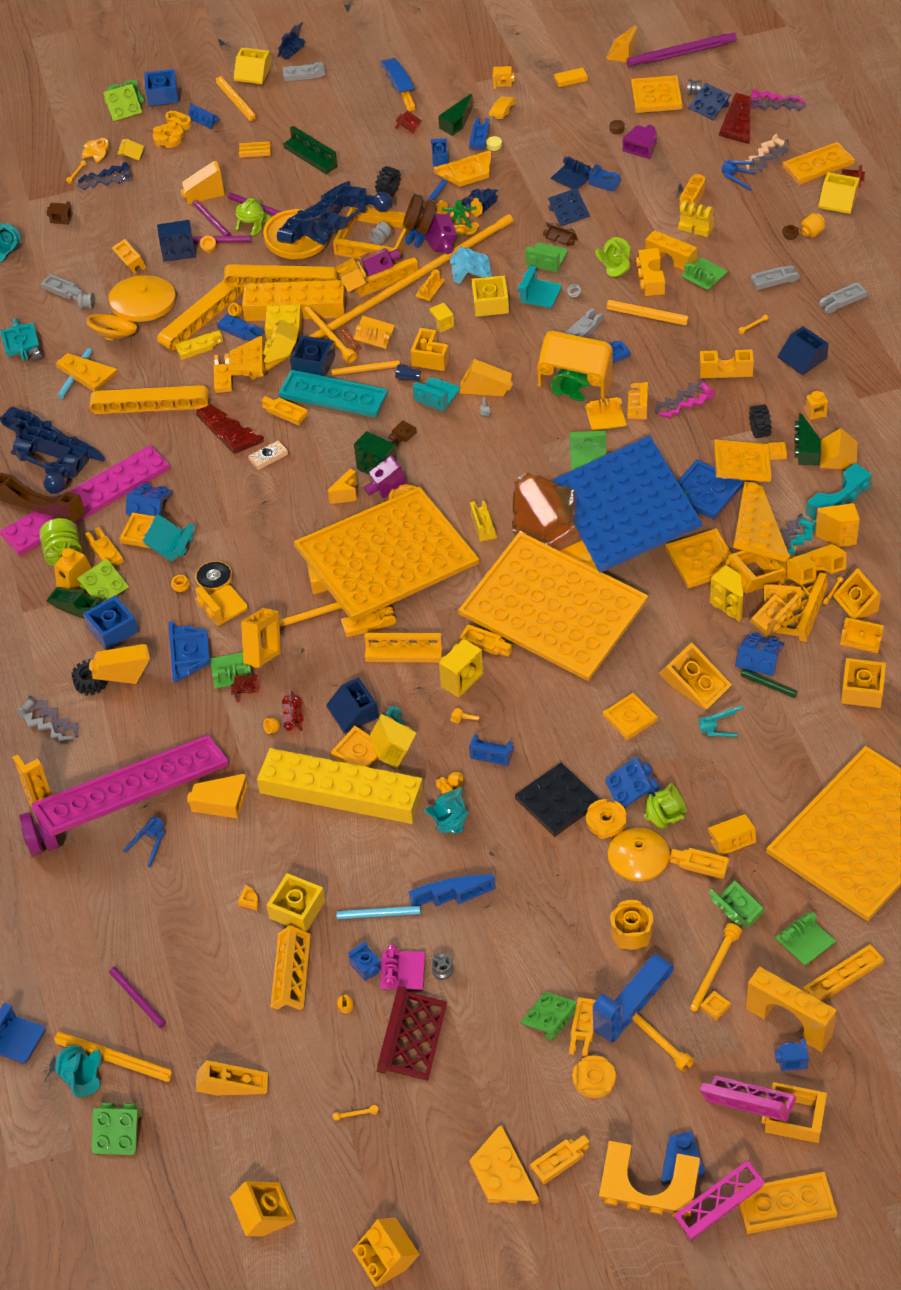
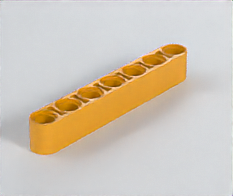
M230 264L224 268V282L229 287H244V283L339 280L338 271L334 267Z
M223 280L163 329L157 337V342L174 351L176 344L189 339L243 294L244 287H229Z
M198 385L94 391L90 395L89 410L94 414L203 409L208 405L209 390L205 386Z

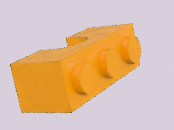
M654 230L645 239V249L658 248L660 259L666 253L669 254L673 259V266L686 271L684 269L685 264L690 262L694 264L697 260V247Z
M658 248L638 250V257H635L636 267H639L637 271L638 278H641L640 289L644 290L645 296L665 294V278L663 270L660 271Z
M354 258L336 266L348 292L366 283L364 278L367 276L359 261L355 262Z
M753 349L735 350V355L730 360L719 359L717 351H700V378L753 377Z
M831 544L788 559L787 577L803 585L816 580V571L822 570L833 574L845 570L847 552Z

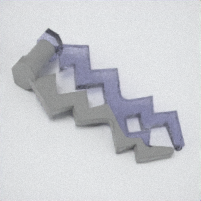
M29 695L23 706L17 708L18 716L25 720L29 728L38 725V731L51 729L52 739L58 738L59 742L73 740V736H65L66 731L74 729L75 738L78 737V723L69 724L70 718L58 720V708L47 709L48 700H35L34 697ZM31 707H35V711L40 710V718L32 720L33 712H27ZM51 716L50 722L43 724L44 719L42 717ZM63 726V731L57 732V727Z

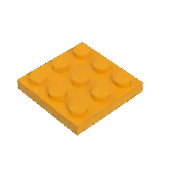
M677 75L631 79L636 113L682 109Z
M714 439L713 449L716 477L759 482L771 481L768 444Z
M717 528L665 544V550L687 588L710 582L711 577L724 567L729 555L732 554Z

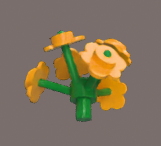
M474 198L471 202L472 207H464L461 200H456L455 206L448 208V203L440 200L436 205V214H447L448 211H451V220L457 224L454 225L456 235H472L480 225L477 222L470 224L467 219L469 213L466 211L471 210L475 217H479V215H482L483 207L478 198Z

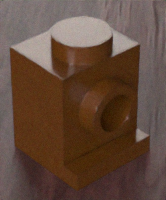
M68 201L66 204L50 203L46 210L50 223L69 225L73 216L71 203Z

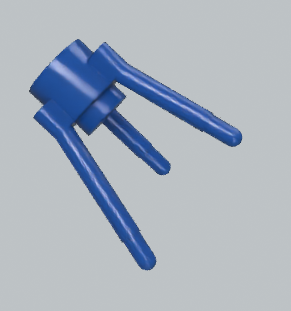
M729 159L725 161L722 166V173L725 174L724 177L730 178L748 190H752L750 186L732 175H736L738 171L755 174L756 172L753 170L740 168L736 165L754 164V162L733 161Z
M151 817L123 851L127 852L144 834L150 838L157 836L148 862V867H151L161 838L165 834L162 830L165 826L163 821L158 817Z

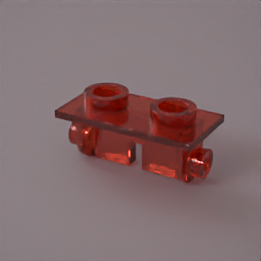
M289 690L290 696H284L282 699V712L285 714L283 715V727L286 731H292L295 727L302 731V722L304 720L301 713L302 700L300 696Z

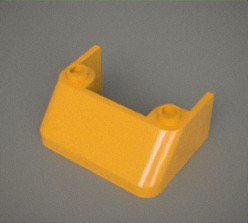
M548 331L543 339L537 365L538 386H542L546 375L553 374L555 367L587 374V380L590 384L601 387V399L604 400L613 382V350L611 345L604 341Z

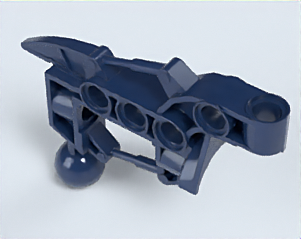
M350 181L344 182L322 195L321 201L304 211H297L296 215L287 219L277 232V241L294 244L300 237L305 235L325 245L329 234L334 233L336 229L346 228L348 222L359 212H366L368 205H373L379 212H387L393 205V199L386 192H379L375 196L367 195L366 188L350 186ZM346 206L358 209L347 217L338 215L341 209Z
M9 407L0 417L3 426L16 432V439L13 443L11 454L16 455L20 461L27 460L44 468L47 475L44 477L43 485L45 490L51 494L62 492L66 485L65 478H75L88 462V457L102 462L105 461V457L91 445L77 439V437L66 436L62 431L53 427L51 421H41L31 412ZM38 451L59 458V460L44 465L30 456L33 452Z

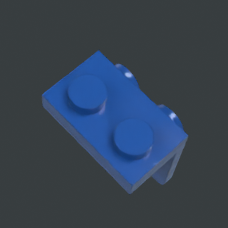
M148 483L140 484L126 495V514L131 515L133 512L150 516H162L163 501L173 495V490H168V487L165 486L152 487Z
M757 633L747 634L739 646L735 667L773 676L778 656L784 648V643L780 642L777 638L768 639Z
M637 757L605 779L614 801L619 802L624 808L645 794H653L655 796V792L660 791L659 788H661L659 781L653 777L652 773L654 771L648 762L644 763Z
M4 1003L0 1009V1056L25 1064L44 1035L45 1028L40 1024L16 1016L12 1005Z

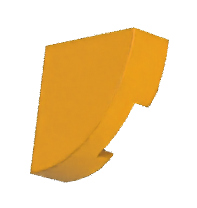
M245 885L238 900V906L258 911V896L253 888Z

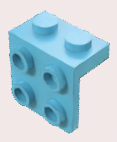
M460 246L456 253L451 256L450 263L455 283L460 284L467 273L482 278L492 277L490 261L487 255Z

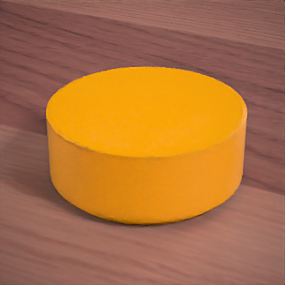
M204 236L200 240V247L202 251L211 253L216 249L217 243L214 237Z

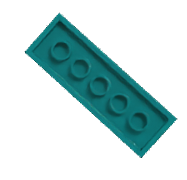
M291 369L278 394L279 398L377 418L388 396V389Z

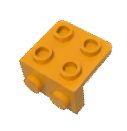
M226 585L210 595L202 586L195 589L197 605L205 611L206 616L216 626L227 622L248 609L247 604L230 585Z
M774 594L752 617L750 622L767 636L772 631L776 633L782 626L783 621H787L794 613V610L799 605L797 600L800 596L796 594L787 604Z

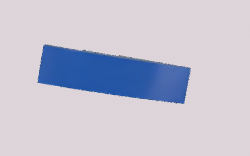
M395 57L380 61L381 67L386 71V76L391 80V86L399 93L414 89L409 76Z
M493 874L470 875L430 883L408 891L411 906H421L433 901L435 907L455 899L457 904L460 905L494 890L495 877Z

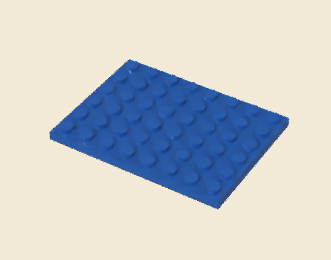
M650 435L551 480L599 573L703 526L699 516Z

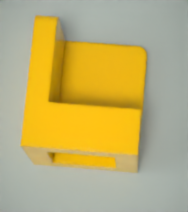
M123 139L117 155L140 160L144 146L129 139Z
M445 303L430 308V313L436 319V329L439 333L454 327V314Z

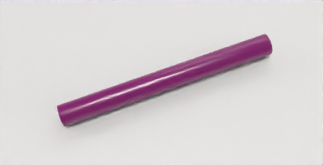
M233 193L228 195L229 199L241 204L247 201L246 198ZM260 204L263 211L274 216L281 212Z
M198 200L193 201V205L223 236H231V233Z
M204 236L193 237L194 243H200ZM212 236L216 243L251 242V236Z
M112 967L109 970L111 976L159 1028H163L166 1022L120 971L116 967Z

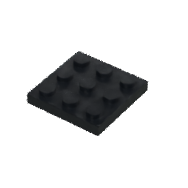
M559 763L515 794V799L554 837L585 816L592 803L601 800L562 763Z

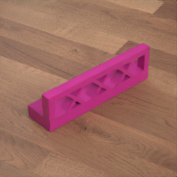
M716 1075L711 1084L703 1083L700 1088V1092L707 1102L787 1122L797 1099L793 1094ZM719 1084L727 1085L728 1089H727V1088H723V1087H719L718 1085H719ZM744 1089L747 1090L748 1094L739 1091ZM761 1094L767 1095L768 1099H767V1098H763V1097H759V1095H761ZM782 1099L788 1100L787 1103H786V1106L784 1105L783 1102H779V1101L782 1100Z
M747 1160L677 1212L674 1218L685 1231L684 1235L690 1242L760 1190L765 1182ZM745 1168L755 1178L748 1184L738 1182L739 1173ZM736 1176L735 1182L729 1181ZM724 1184L735 1185L734 1195L730 1198L720 1196V1188ZM738 1186L743 1187L742 1189H740V1190L737 1192V1187H738ZM717 1190V1195H711ZM705 1198L716 1199L715 1209L712 1211L701 1210L702 1201ZM719 1200H724V1202L718 1206ZM699 1204L698 1209H693V1207ZM687 1212L698 1213L697 1222L690 1228L681 1218ZM700 1214H706V1216L700 1219Z

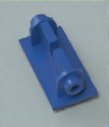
M190 103L189 117L191 120L209 129H212V124L219 122L217 115Z

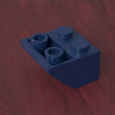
M802 326L790 335L778 354V358L801 375H804L827 359L829 343Z
M359 677L341 685L326 704V708L344 734L348 733L354 726L360 727L379 718L377 703Z

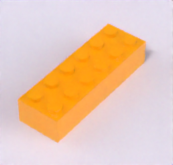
M342 280L244 283L242 303L244 320L266 321L267 306L301 305L302 319H311L304 311L305 306H309L320 319L339 318L345 314V285Z

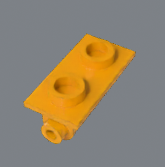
M435 269L431 272L423 286H420L415 297L431 301L445 282V279L440 278L439 270Z
M764 584V603H767L776 594L788 604L798 594L800 597L797 602L801 606V597L804 598L805 591L801 590L800 586Z

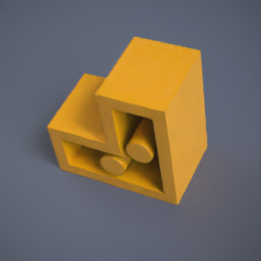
M420 328L410 351L412 366L445 371L449 362L448 344L437 342V330Z

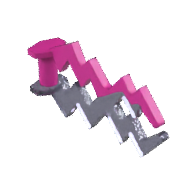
M753 89L751 93V109L759 107L765 110L771 106L774 110H777L781 106H785L788 110L794 108L799 112L806 107L805 101L798 95L793 97L790 94L783 98L778 93L773 95L770 91L759 93L758 89ZM768 97L769 100L764 102L763 99ZM798 101L802 103V105L798 106L796 102Z
M704 378L700 379L698 383H688L687 391L678 389L676 399L665 397V403L657 402L655 414H658L660 407L667 408V412H659V416L672 418V414L679 415L681 407L692 409L693 404L702 406L707 399L711 400L714 398L715 392L712 387L710 388ZM700 389L706 393H700L699 399L693 398V391L698 393ZM683 397H689L688 402L682 401Z

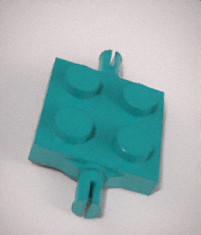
M13 318L12 327L0 330L7 357L20 354L21 359L25 361L24 356L28 360L27 352L35 346L39 347L34 324H19L18 318H15V320Z

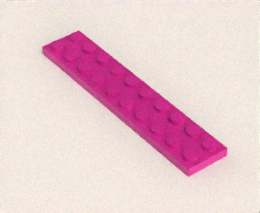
M149 445L68 491L80 495L86 512L75 524L125 496L140 484L147 483L170 470L169 463ZM34 511L0 530V535L20 557L41 544L40 528L48 521L57 518Z
M206 735L34 802L31 809L52 837L227 767L229 761L210 736Z

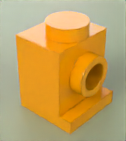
M512 66L493 67V89H496V87H512V82H515V73H512Z
M814 391L811 395H806L804 410L809 420L827 417L828 400L824 392Z

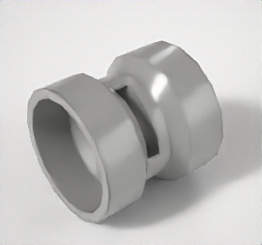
M380 222L369 233V237L373 243L381 245L385 238L391 235L392 230L388 224Z

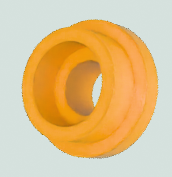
M176 575L171 582V587L176 592L186 591L190 586L189 579L184 575Z

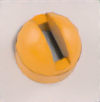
M231 303L228 312L231 316L238 317L243 313V308L238 303Z
M266 718L264 720V730L267 734L279 731L280 722L276 718Z
M452 772L447 778L448 784L453 788H461L464 781L463 773Z
M341 995L337 1000L338 1010L344 1014L350 1013L354 1009L353 998L350 995ZM347 1000V1006H343V1001Z

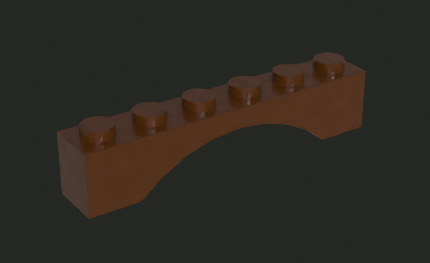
M0 473V501L52 517L68 519L74 523L86 513L81 497L78 494L66 491L60 496L42 495L28 488L15 476Z

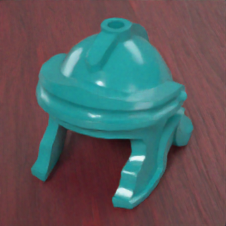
M8 223L0 224V262H2L6 255L16 250L20 243L19 231Z
M457 788L443 794L436 799L434 807L429 806L424 809V813L434 818L437 824L435 828L440 833L451 832L456 834L464 830L468 811L465 809L464 800L461 798L463 788Z
M78 1045L68 1046L59 1052L55 1065L56 1074L60 1076L65 1084L71 1087L74 1097H87L99 1089L100 1080L96 1075L97 1067L101 1064L100 1050H95L88 1056L85 1050Z

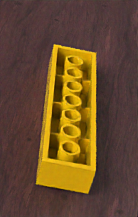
M269 748L257 778L260 794L409 824L414 822L424 793L423 779L420 777Z

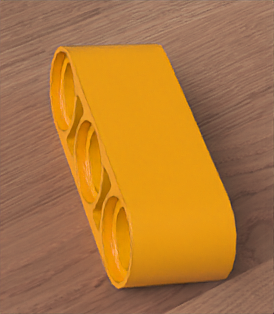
M695 174L690 178L679 198V213L683 200L689 201V205L692 202L697 203V205L699 204L705 193V177L703 175Z

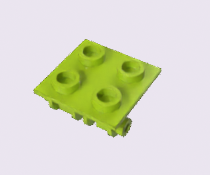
M133 84L103 92L105 103L108 105L113 121L142 113Z
M105 559L77 578L81 584V590H86L92 597H100L103 602L129 588L108 559Z

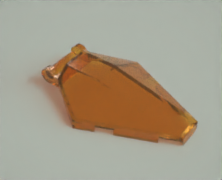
M530 473L524 474L515 481L516 487L513 492V513L515 517L512 520V532L515 536L520 531L554 548L572 535L576 536L579 534L578 529L574 525L577 494L573 489L566 486L560 487L556 482L541 476H533Z

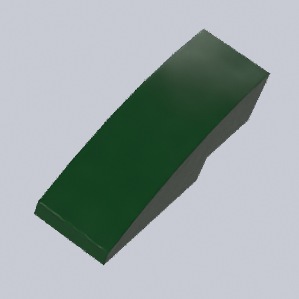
M58 587L54 589L46 600L52 606L80 618H84L83 613L103 602L100 597L86 596L83 590Z

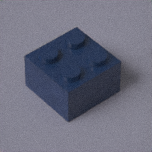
M190 220L157 224L163 262L196 257Z
M301 335L290 357L291 369L326 376L335 358L334 341Z

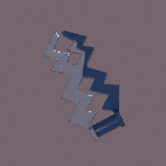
M123 162L122 166L112 165L109 170L104 169L98 175L92 172L88 176L84 174L76 185L86 190L89 186L94 188L98 183L108 186L112 181L117 184L124 180L130 182L132 179L130 165L127 162ZM114 171L119 173L117 177L113 175Z

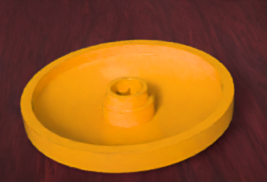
M292 209L277 213L267 221L263 230L264 242L267 248L272 253L287 259L312 257L322 251L328 241L325 245H322L305 235L300 237L294 244L277 241L279 228L285 224L287 219L296 215L297 211L302 209Z
M151 275L133 276L117 283L109 293V305L112 312L122 319L134 322L151 321L167 314L176 302L175 290L171 283L163 278Z

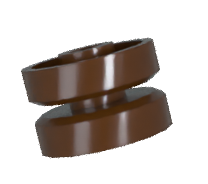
M414 194L404 217L403 228L411 231L416 225V233L425 236L432 223L437 201L427 199L423 204V196Z

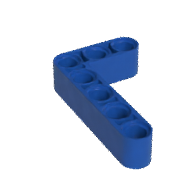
M655 953L615 1000L604 993L601 994L593 1005L594 1032L610 1043H613L632 1022L635 1012L639 1013L673 972L674 965Z

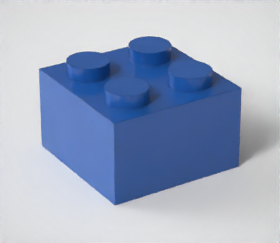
M174 69L144 72L148 106L179 102Z
M116 595L83 613L87 628L105 650L138 633L135 617Z

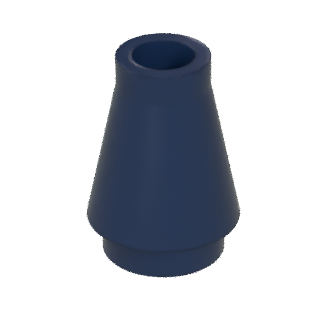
M403 363L402 365H397L395 378L399 380H420L421 371Z

